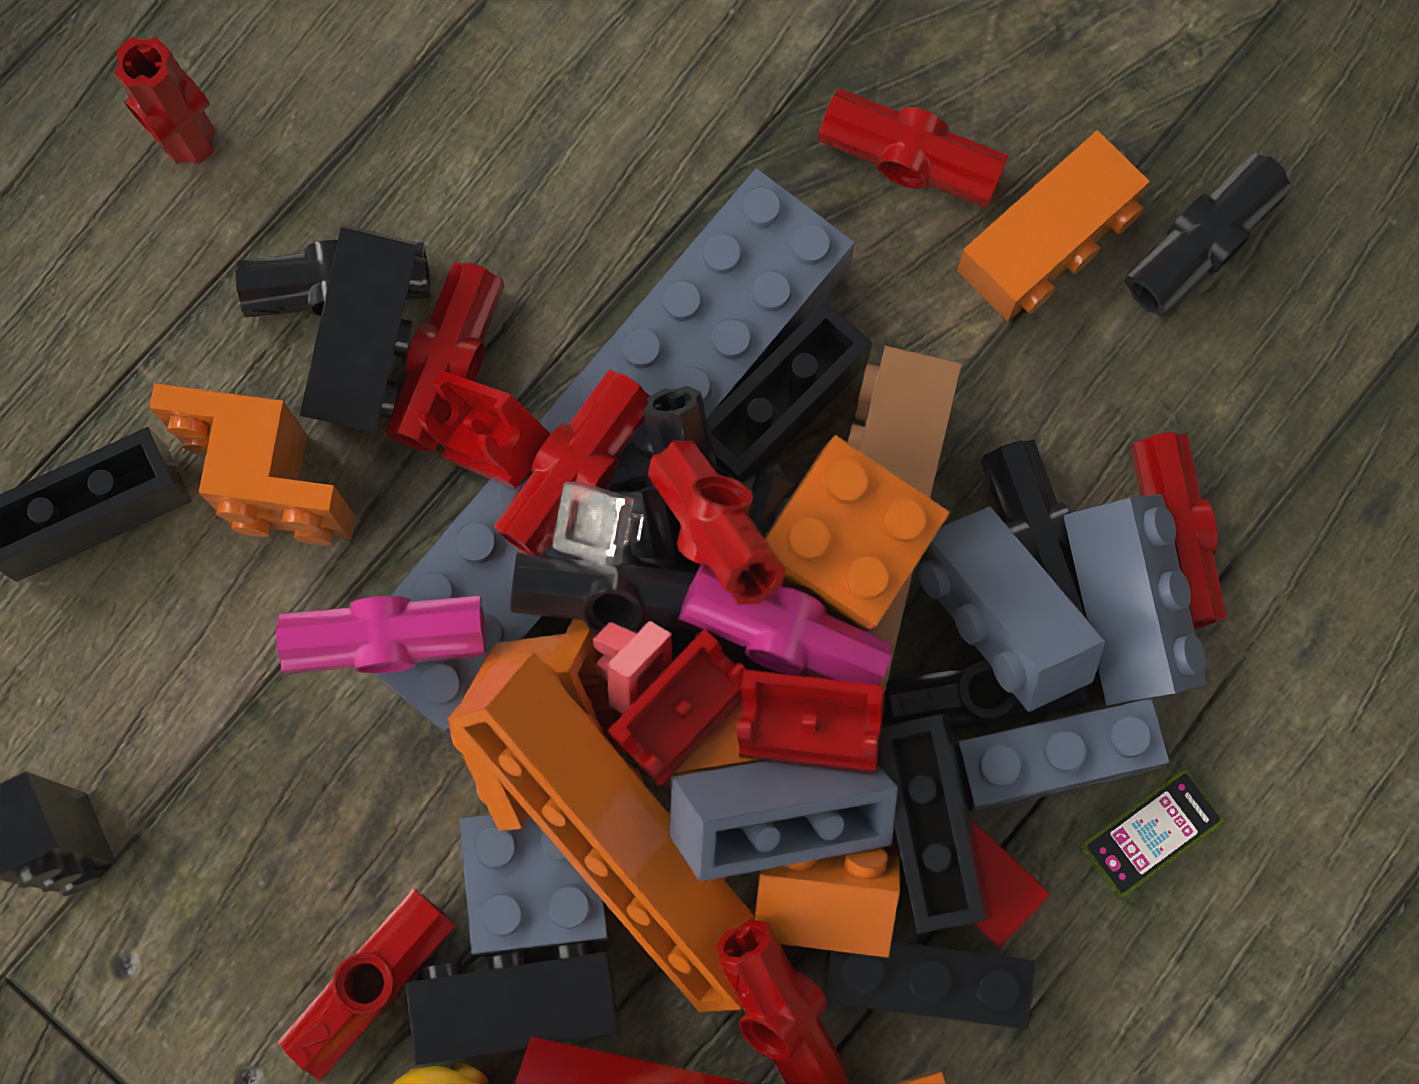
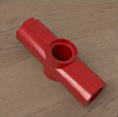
M131 37L116 50L118 66L114 74L129 96L123 101L148 133L159 142L162 147L161 149L176 164L194 162L199 165L214 152L212 137L216 131L204 111L210 105L208 99L185 71L179 67L178 62L173 57V53L157 37L149 40Z
M838 88L830 101L818 134L819 142L876 164L877 170L881 175L898 185L913 189H921L929 185L985 208L989 206L1009 155L951 133L945 121L929 111L916 107L901 108L898 112Z
M452 263L430 321L421 323L412 339L406 360V373L408 376L385 431L389 438L423 453L439 454L441 446L422 428L418 414L420 411L430 413L436 417L439 424L446 422L450 418L452 412L450 403L440 397L433 385L443 371L474 382L476 381L485 353V342L483 339L505 286L503 278L473 263Z
M610 369L607 371L568 425L565 423L560 424L540 448L532 464L531 471L533 474L514 496L508 508L494 525V529L499 535L522 553L548 555L582 506L585 508L590 507L606 489L618 468L619 459L617 458L645 421L643 410L648 405L647 398L650 395L641 385L623 373L619 374Z
M1175 432L1156 434L1136 441L1130 447L1140 496L1163 494L1166 508L1174 518L1176 526L1174 544L1180 570L1185 575L1190 586L1191 600L1189 609L1194 629L1221 623L1227 616L1214 560V554H1216L1218 546L1216 520L1209 501L1201 499L1188 435Z
M672 441L663 452L654 455L650 462L648 477L681 524L677 540L679 551L690 560L709 566L725 591L731 594L737 605L760 604L768 594L780 589L786 568L748 516L753 500L751 490L735 479L718 475L693 441Z
M413 888L356 954L350 955L340 963L334 973L333 980L277 1043L282 1047L286 1055L302 1070L308 1072L318 1081H323L381 1013L386 1012L396 1004L403 988L406 986L405 983L411 981L458 926L417 889ZM372 964L383 975V991L373 1002L364 1003L354 993V977L361 968Z
M750 919L739 927L727 929L715 947L720 955L718 962L746 1011L740 1020L739 1029L747 1043L757 1052L774 1061L786 1084H849V1080L844 1072L845 1065L820 1020L827 1007V1000L821 989L810 978L793 970L768 922Z

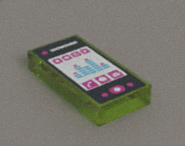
M1184 768L1079 845V848L1119 900L1226 821L1186 768Z

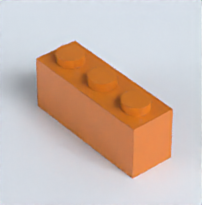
M1097 130L963 249L957 272L1007 322L1023 308L1029 314H1032L1055 292L1056 287L1052 282L1067 268L1073 274L1078 273L1101 249L1096 243L1111 229L1117 235L1121 234L1141 215L1145 208L1139 202L1150 181Z

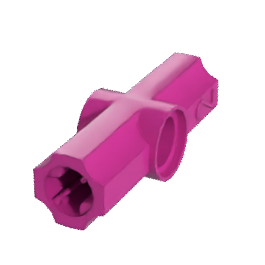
M703 564L699 567L688 589L679 619L745 647V654L759 665L787 675L798 676L804 673L814 678L879 685L885 676L892 657L891 647L893 643L825 614L827 609L820 601L798 590L781 587L768 594L760 604L737 605L731 594L725 591L711 568Z
M401 596L369 597L351 602V608L278 614V625L276 627L277 652L281 671L285 674L354 668V671L359 673H392L414 668L415 662L486 656V625L483 603L480 596L411 602V599Z

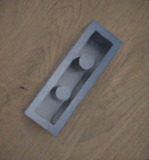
M1163 494L1131 497L1063 515L1087 621L1105 640L1098 670L1106 706L1173 694L1207 685L1204 674L1206 663L1205 651L1201 641L1195 635L1189 609L1191 600L1190 586L1185 575L1180 570L1174 544L1176 537L1175 521L1171 512L1166 508Z
M989 506L940 527L921 556L918 567L920 583L925 592L931 598L938 599L952 616L961 637L968 644L975 645L989 662L1002 688L1008 692H1013L1026 710L1030 712L1092 683L1105 640L994 510Z
M1152 698L959 741L955 746L970 813L1154 772L1169 763Z
M765 761L672 777L669 836L699 881L891 846L898 787L878 764L876 774Z

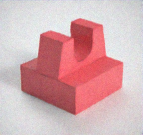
M651 621L637 634L610 622L593 639L594 648L605 654L595 664V671L608 682L609 706L621 714H624L672 663V635Z

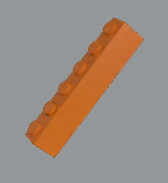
M534 652L495 663L447 720L699 1013L741 1010L743 1005L718 962L720 955L715 945L727 929L739 927L750 919L754 920L755 911L745 906L725 882V877L705 881L698 880L669 836L671 813L664 809L645 786L641 773L633 765L624 761L603 736V730L597 720L584 712L563 688L558 674L550 665L540 660Z

